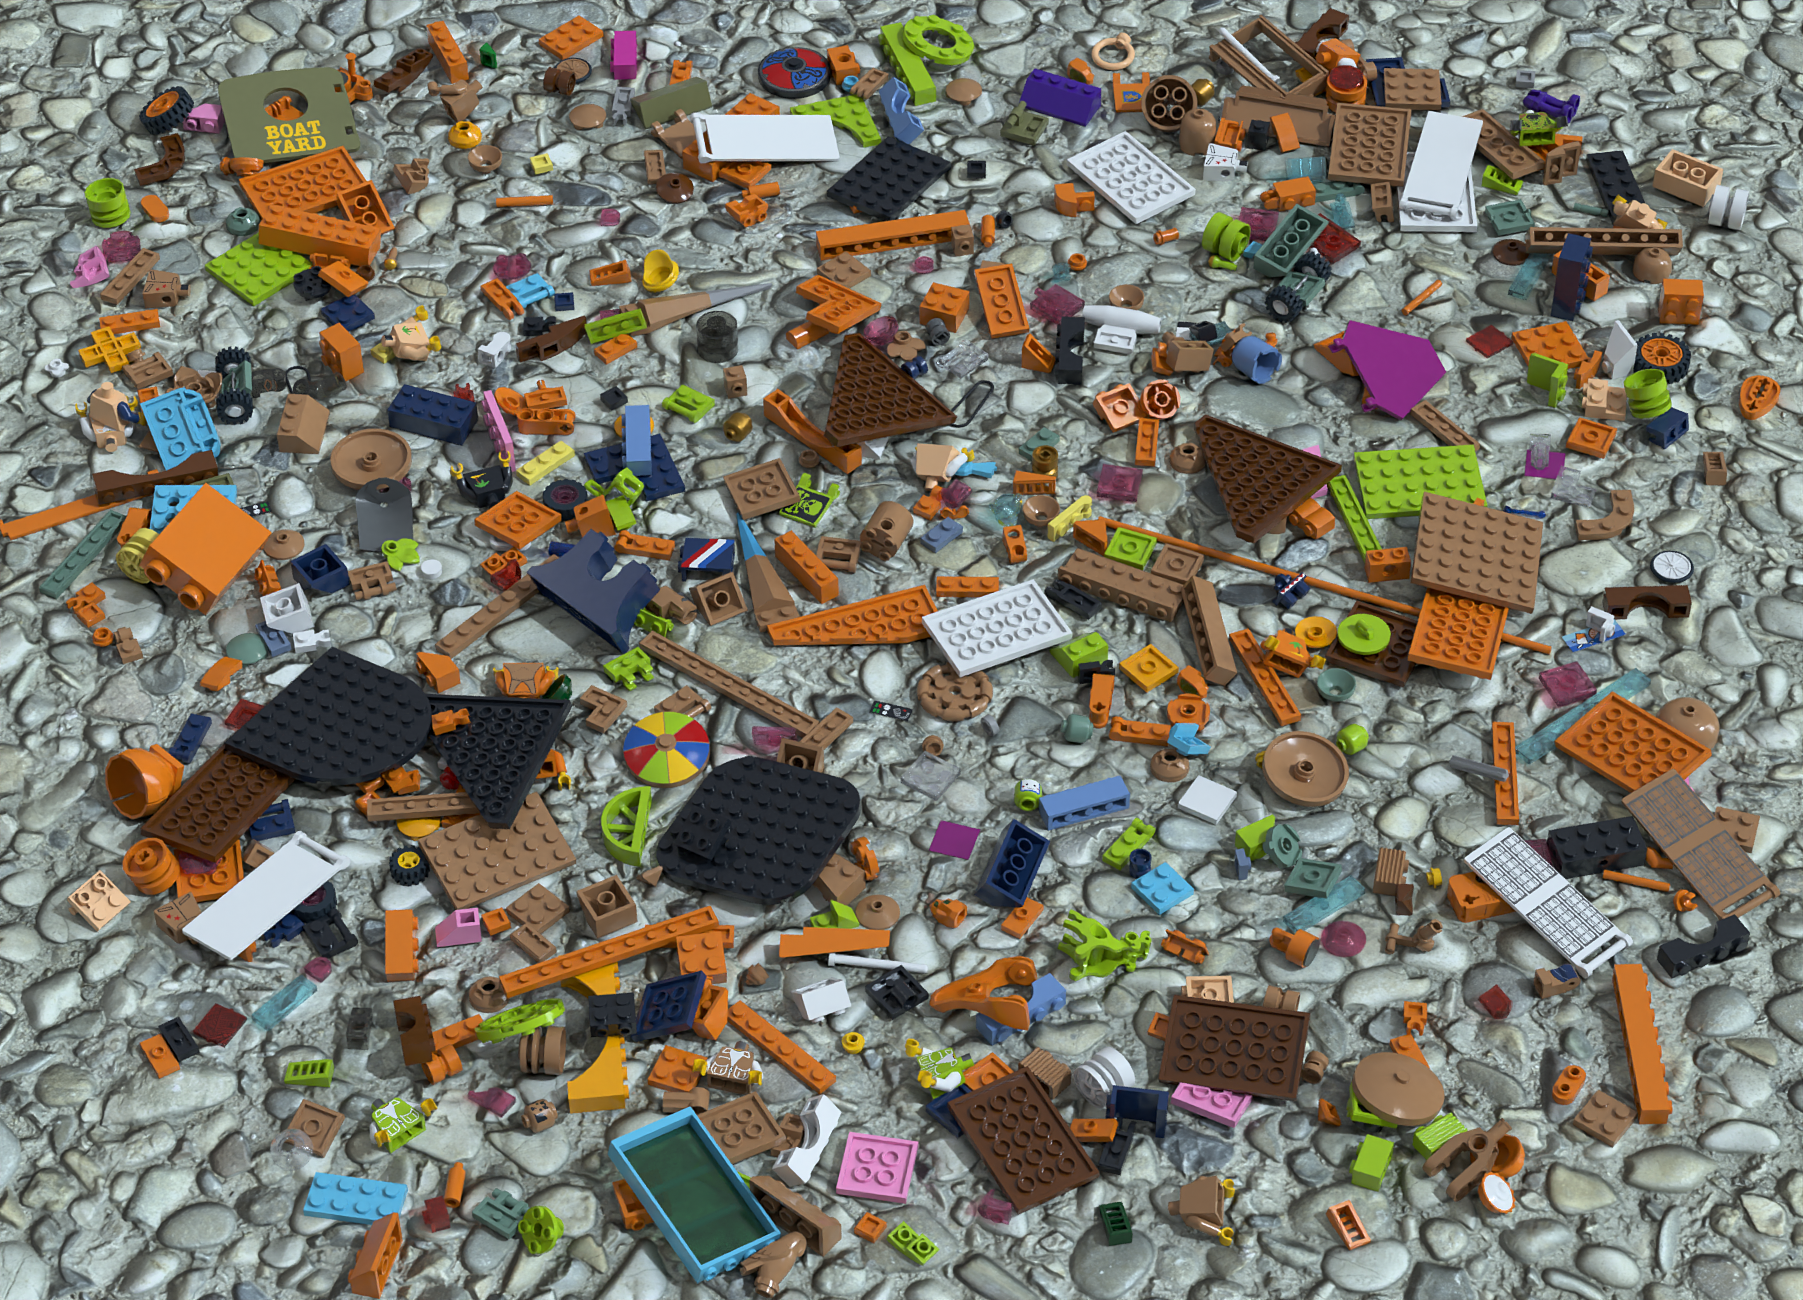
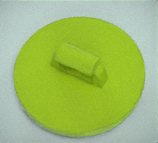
M1355 614L1347 617L1340 623L1337 635L1341 645L1348 651L1361 655H1371L1387 647L1390 642L1391 633L1388 625L1382 619L1369 614Z

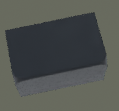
M1202 321L1189 327V330L1198 341L1208 342L1217 338L1215 324Z

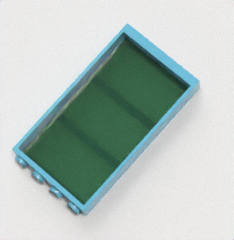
M691 1107L680 1110L610 1142L607 1155L697 1283L703 1280H711L725 1270L731 1271L738 1264L780 1238L781 1233Z

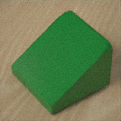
M485 43L479 49L481 64L496 69V53L488 43Z

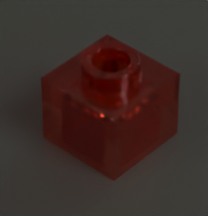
M443 1195L424 1200L425 1210L422 1211L425 1225H430L432 1233L451 1228Z

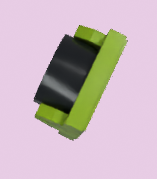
M1351 1082L1349 1086L1350 1097L1346 1107L1348 1111L1347 1117L1351 1118L1358 1128L1367 1132L1381 1131L1384 1126L1397 1128L1398 1124L1385 1121L1368 1111L1357 1099Z

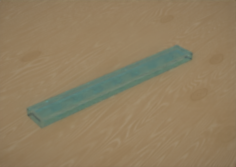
M1637 668L1633 669L1516 746V754L1530 765L1554 749L1555 740L1612 691L1628 700L1651 684V679Z

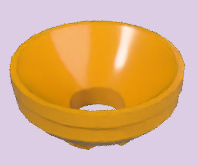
M469 121L456 123L448 132L449 143L459 149L475 147L482 140L480 128Z

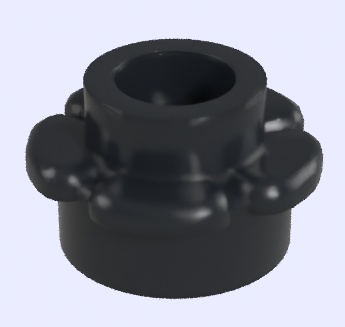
M1006 210L1000 211L995 218L997 226L999 228L1010 227L1013 222V216Z

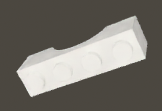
M824 1094L808 1098L800 1114L805 1131L802 1147L781 1151L772 1168L789 1187L803 1185L810 1179L811 1171L819 1161L823 1148L829 1142L828 1138L832 1130L838 1124L837 1120L842 1112Z

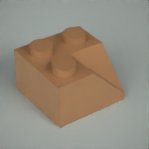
M617 875L576 891L587 923L597 938L638 922L636 904Z

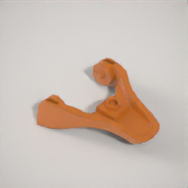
M1023 956L996 960L989 968L977 974L956 980L935 990L931 995L929 1005L942 1013L953 1009L977 1011L1003 1025L1028 1031L1030 1019L1027 1001L1018 995L990 997V992L994 988L1008 984L1032 986V983L1038 979L1033 960Z

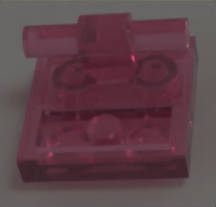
M1057 284L1047 291L1036 288L1034 294L1038 298L1030 303L1031 310L1055 324H1061L1062 316L1072 317L1085 306L1084 300Z

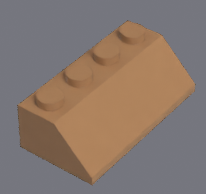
M752 1176L749 1179L750 1191L773 1223L788 1233L797 1231L803 1234L806 1238L807 1246L824 1257L842 1239L841 1224L836 1218L829 1217L818 1206L811 1205L799 1193L792 1192L786 1188L781 1181L775 1180L770 1176Z

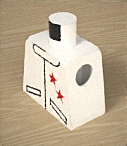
M1209 143L1204 163L1203 180L1232 181L1236 171L1247 172L1248 161L1237 160L1238 151L1236 149Z

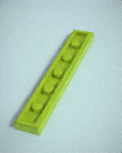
M1346 475L1334 477L1327 483V487L1365 563L1366 551L1380 550L1382 548Z

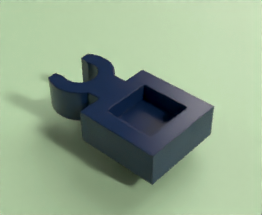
M290 912L274 925V929L267 930L263 934L264 940L268 941L274 938L271 940V946L275 948L280 945L282 939L290 941L302 933L303 925L305 924Z

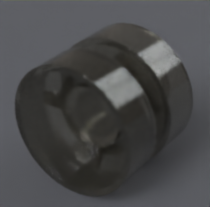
M711 311L700 316L696 322L699 356L711 363H723L733 359L738 353L736 318L724 311Z

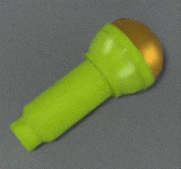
M1213 255L1208 260L1209 266L1212 268L1221 267L1231 271L1237 270L1238 265L1222 260L1218 255Z

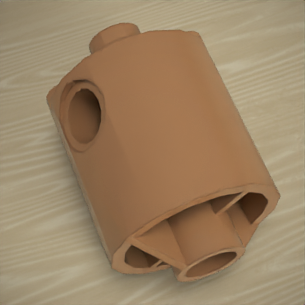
M893 501L880 503L860 534V548L864 552H869L879 557L882 561H889L891 557L895 556L913 527L914 520L911 513L904 506Z

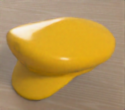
M657 249L649 252L644 259L643 287L648 292L653 293L661 292L671 287L679 275L678 264L672 261L664 250Z

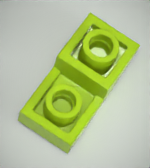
M624 495L606 501L613 524L617 530H627L632 525L637 524Z
M904 1221L886 1238L898 1251L922 1266L940 1250L923 1233L919 1236Z

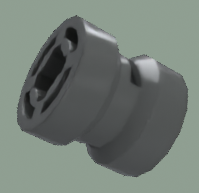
M934 318L926 324V331L930 335L933 344L943 345L950 339V333L942 319Z

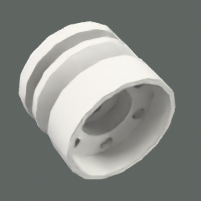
M1107 1046L1093 1055L1091 1060L1088 1059L1077 1067L1073 1073L1074 1082L1082 1096L1091 1105L1101 1109L1106 1107L1107 1094H1112L1113 1085L1132 1087L1135 1084L1134 1072L1128 1061L1117 1050Z

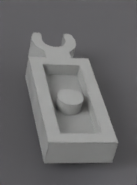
M616 87L612 107L613 124H616L618 120H623V125L627 124V117H631L633 107L630 98L635 97V88Z

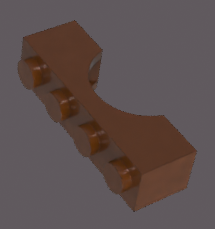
M1330 8L1295 43L1316 60V48L1319 42L1329 38L1339 39L1348 30L1349 15Z
M1688 585L1605 587L1602 600L1604 612L1614 615L1615 620L1627 619L1629 613L1639 607L1656 608L1662 611L1668 618H1689L1692 605Z
M420 996L393 1000L398 1031L405 1032L400 1035L405 1066L433 1061L431 1052H435L436 1049L427 1004H422Z

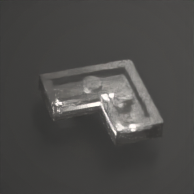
M1561 466L1551 492V499L1591 508L1596 489L1578 485L1581 474L1580 470Z

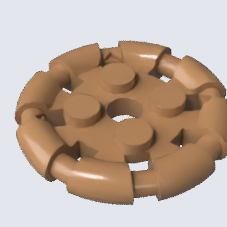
M946 662V665L940 666L938 664L923 674V679L919 680L917 685V698L921 701L922 708L934 717H942L945 721H964L965 718L970 717L972 719L987 709V704L991 702L993 697V686L991 682H988L989 677L982 670L968 674V677L967 675L959 677L951 664ZM957 691L959 694L954 695L951 692Z

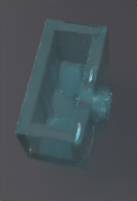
M1325 157L1288 158L1285 160L1286 180L1309 176L1312 184L1322 183L1321 181L1326 180Z

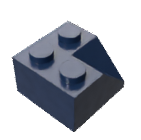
M327 544L290 561L293 579L297 584H300L303 590L314 588L334 593L350 585L346 565Z

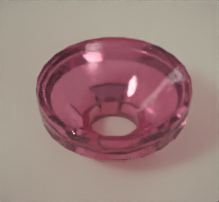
M893 316L877 318L865 327L864 336L871 343L885 345L894 340V336L899 328L898 322Z

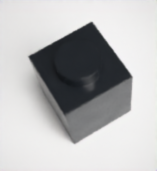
M1251 120L1248 130V149L1266 150L1269 140L1270 122Z

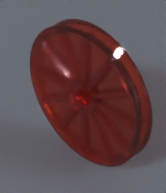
M1341 65L1331 70L1329 78L1336 87L1352 89L1362 83L1363 74L1354 66Z

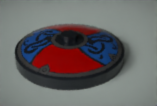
M788 47L773 51L765 56L758 66L760 85L767 92L782 98L799 99L815 95L822 91L831 79V67L828 60L819 52L803 47Z

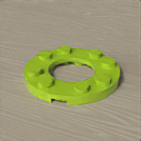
M936 15L915 16L905 24L902 33L904 43L913 53L921 58L925 56L930 60H934V63L962 64L969 60L974 49L972 37L961 25L941 19ZM927 30L932 32L936 30L941 35H949V39L954 40L955 46L951 48L936 47L928 43L923 38L922 33Z
M559 998L536 1001V1003L520 1005L479 1024L480 1027L475 1028L477 1039L481 1040L482 1043L491 1041L492 1044L504 1041L505 1037L519 1033L522 1036L534 1033V1028L538 1026L546 1027L554 1024V1019L563 1014L565 1007L562 999Z

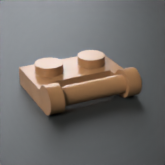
M159 352L153 353L151 357L132 365L126 364L122 366L125 376L131 380L137 390L173 376L172 368Z
M821 536L816 556L828 568L849 570L851 573H856L861 551V541ZM823 557L850 560V562L823 559Z
M687 685L654 706L655 713H685V715L691 718L696 717L702 712L706 713L711 709L709 701L702 699Z

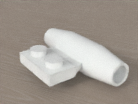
M1085 305L1082 317H1085V322L1101 327L1100 329L1098 328L1094 341V348L1133 354L1137 340L1136 334H1159L1161 329V318L1139 310L1109 305Z

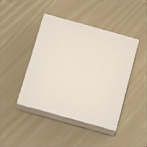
M1198 775L1179 801L1178 809L1217 825L1237 797V791Z

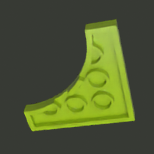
M854 94L790 107V115H830L832 125L852 131V135L859 140L863 148L881 143V137L862 96L858 97Z

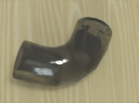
M335 372L319 380H297L293 385V394L309 395L314 400H321L346 390L347 385L344 377L339 372Z

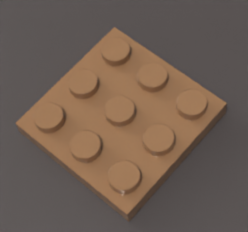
M1384 68L1385 107L1412 110H1441L1439 70Z
M780 458L723 476L724 483L743 520L800 502V495Z
M756 1091L697 1115L731 1164L786 1142V1135Z

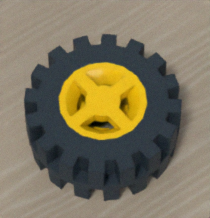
M407 845L404 846V849L398 848L397 852L394 851L392 857L390 856L389 858L391 877L396 883L400 882L402 886L405 884L412 886L413 883L418 885L419 881L424 882L425 877L428 878L430 864L419 846L417 849L415 845H411L410 848Z

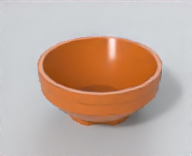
M241 157L229 160L230 168L237 176L241 177L259 173L264 165V161L257 158Z

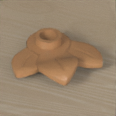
M899 331L895 334L893 342L888 345L887 353L891 358L900 356L902 360L911 362L917 356V351L925 349L926 346L921 339L912 338L909 332Z

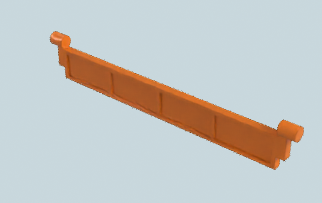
M155 469L147 472V475L158 473V470ZM95 494L5 524L0 519V531L3 537L9 536L11 541L150 495L99 505Z

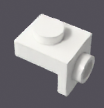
M1591 606L1587 613L1586 626L1601 632L1599 641L1604 642L1608 636L1611 637L1614 633V615Z

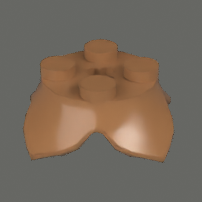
M181 366L174 376V389H167L165 394L185 387L200 393L207 408H213L216 405V396L222 386V374L212 372L205 375V377H201L198 371Z

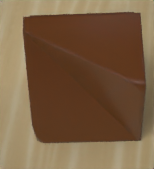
M1413 884L1396 885L1395 911L1397 915H1413Z

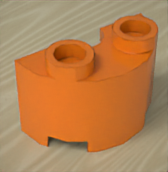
M756 194L744 197L741 203H738L736 200L726 203L725 209L739 223L748 227L766 219L768 204Z

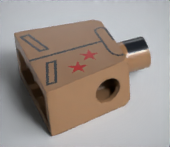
M150 269L143 290L145 308L174 307L178 303L179 296H190L191 287L190 285L181 284L180 276L177 273Z
M192 892L154 910L156 925L176 943L181 944L190 940L192 944H198L197 941L182 932L186 925L201 914V910Z

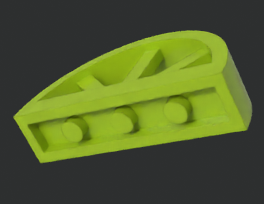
M651 786L635 787L619 793L608 802L601 816L602 838L605 848L615 859L628 865L638 867L641 865L652 802ZM638 806L637 816L629 808ZM622 812L634 825L611 823ZM610 832L632 834L621 841H617Z

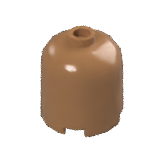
M1192 109L1186 112L1181 120L1180 149L1191 156H1195V153L1207 155L1209 143L1214 144L1216 137V120L1213 114L1205 109Z

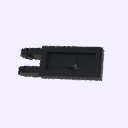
M1059 579L1053 581V588L1048 586L1044 589L1045 595L1051 600H1056L1088 620L1102 608L1100 601Z
M1117 1117L1118 1126L1113 1141L1106 1142L1098 1163V1170L1121 1176L1133 1142L1137 1122L1131 1121L1127 1132L1120 1130L1123 1125V1118Z

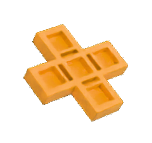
M108 326L91 332L95 345L80 349L78 352L85 367L105 362L110 373L122 370V366L129 364L125 355L141 348V344L134 332L115 338Z

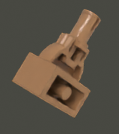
M1165 332L1163 334L1162 340L1166 343L1168 350L1166 363L1173 371H1192L1196 373L1209 371L1214 349L1206 341H1184L1183 337H1176L1172 332Z

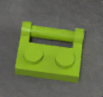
M683 384L669 398L666 397L662 402V408L675 411L689 418V421L697 423L715 405V399Z

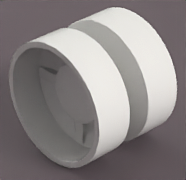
M1717 185L1709 203L1708 213L1710 215L1708 224L1721 226L1724 218L1728 217V228L1741 230L1749 191L1736 189L1733 198H1729L1730 187Z

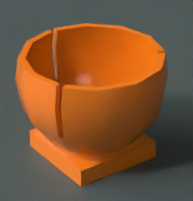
M158 744L151 745L149 751L142 748H134L120 752L109 759L105 768V783L110 799L115 800L134 793L114 801V806L122 815L131 819L151 815L158 811L165 804L166 800L168 801L180 789L184 765Z

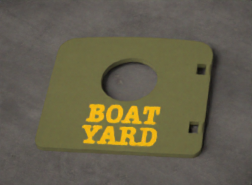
M302 68L257 73L225 79L218 86V96L234 158H257L263 160L264 163L306 158L340 146H344L348 153L356 152L360 149V139L357 134L344 80L341 73L334 68ZM334 87H340L341 92H335ZM292 91L298 93L306 100L308 109L303 116L295 120H278L265 111L264 101L275 92ZM352 129L353 134L347 135L346 130Z

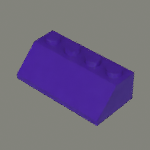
M1034 68L1026 80L1020 101L1026 102L1025 109L1086 127L1101 106V88Z

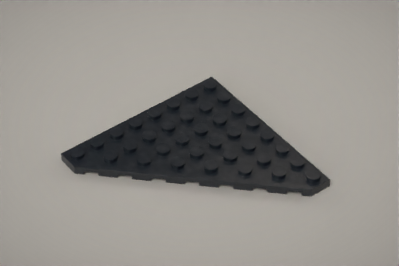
M426 694L431 706L432 715L449 710L456 713L461 709H467L470 720L468 724L456 725V730L435 735L432 725V729L427 736L487 825L493 829H510L572 708L571 701Z

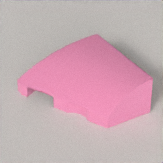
M97 246L80 255L78 265L74 270L77 276L75 280L70 281V285L72 288H79L98 283L110 277L105 255Z

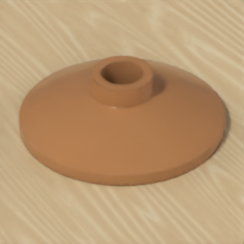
M278 530L270 535L264 546V551L273 559L288 560L296 557L303 551L305 546L304 538L294 530Z
M885 895L865 897L856 907L858 922L863 927L871 930L888 929L895 925L900 917V908L897 902Z

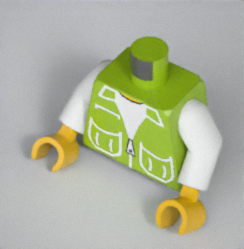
M907 1039L905 1044L907 1056L914 1057L916 1054L918 1055L916 1058L921 1071H919L917 1080L921 1083L922 1087L929 1088L933 1099L951 1092L954 1088L965 1083L966 1080L962 1070L974 1066L970 1053L957 1058L953 1048L949 1047L939 1051H932L924 1047L918 1048L919 1042L915 1039Z
M381 1098L376 1099L371 1105L374 1112L371 1114L372 1123L369 1126L370 1140L372 1143L377 1144L378 1147L384 1144L391 1154L426 1130L424 1115L429 1117L431 1115L430 1111L438 1109L432 1098L424 1100L421 1104L404 1102L400 1098H394L388 1103H385Z

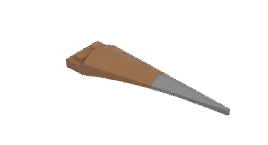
M772 283L642 299L634 304L619 306V314L641 308L647 328L631 332L630 335L648 334L711 306L770 289Z

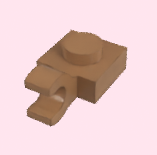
M1245 323L1240 324L1235 332L1232 331L1224 337L1226 341L1220 345L1224 352L1234 347L1242 338L1252 334L1251 331L1248 333L1243 331Z

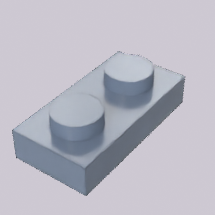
M947 517L922 536L920 544L936 554L963 533V526Z
M266 621L255 625L257 633L263 639L272 657L292 650L291 644L283 631L268 627Z

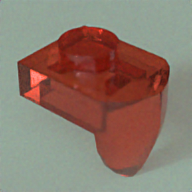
M517 559L510 560L504 569L492 574L490 582L503 591H506L521 579L522 572Z
M1497 984L1478 998L1479 1002L1494 1019L1507 1018L1513 1007V1001L1506 996Z

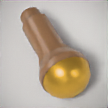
M395 247L390 250L389 257L384 260V266L388 270H393L397 267L396 256L398 252Z

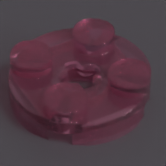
M117 231L111 233L110 238L107 240L105 238L102 241V250L104 256L111 263L131 261L141 251V243L137 235L136 237L133 236L132 232Z

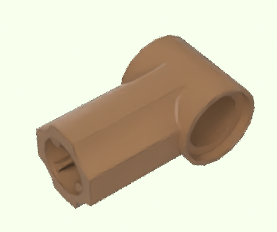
M695 1087L690 1092L665 1091L663 1094V1112H678L691 1107L696 1115L708 1111L710 1093L707 1089Z

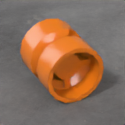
M451 1044L438 1049L436 1055L432 1053L433 1061L421 1063L424 1074L432 1085L445 1080L446 1075L453 1076L463 1070L461 1060Z

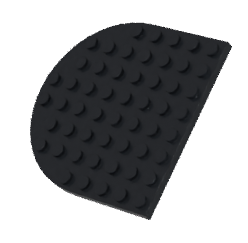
M331 647L224 744L225 749L300 781L317 784L318 781L331 782V785L356 784L381 777L380 773L391 768L396 770L410 761L427 741V735L432 729V711L426 694L409 678Z

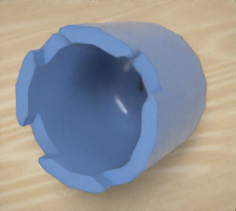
M1246 336L1239 340L1233 348L1232 362L1237 369L1258 384L1270 381L1272 379L1270 376L1273 372L1280 369L1282 355L1276 348L1255 336Z

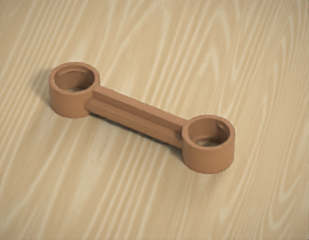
M1351 39L1341 40L1342 43L1355 50ZM1360 56L1357 63L1360 73L1366 77L1367 82L1376 80L1377 68L1374 62L1367 63Z

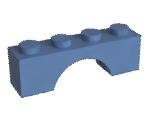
M892 77L879 90L881 102L885 107L886 115L889 117V124L894 130L895 138L906 144H911L924 129L918 117L908 111L904 112L906 103L910 98L906 84Z
M1051 973L1032 983L1031 999L1027 1003L1030 1024L1042 1020L1046 1015L1060 1010L1066 1005V989ZM976 1014V1029L992 1046L998 1042L1005 1041L1012 1034L1022 1031L1021 1029L1003 1025L984 1014Z

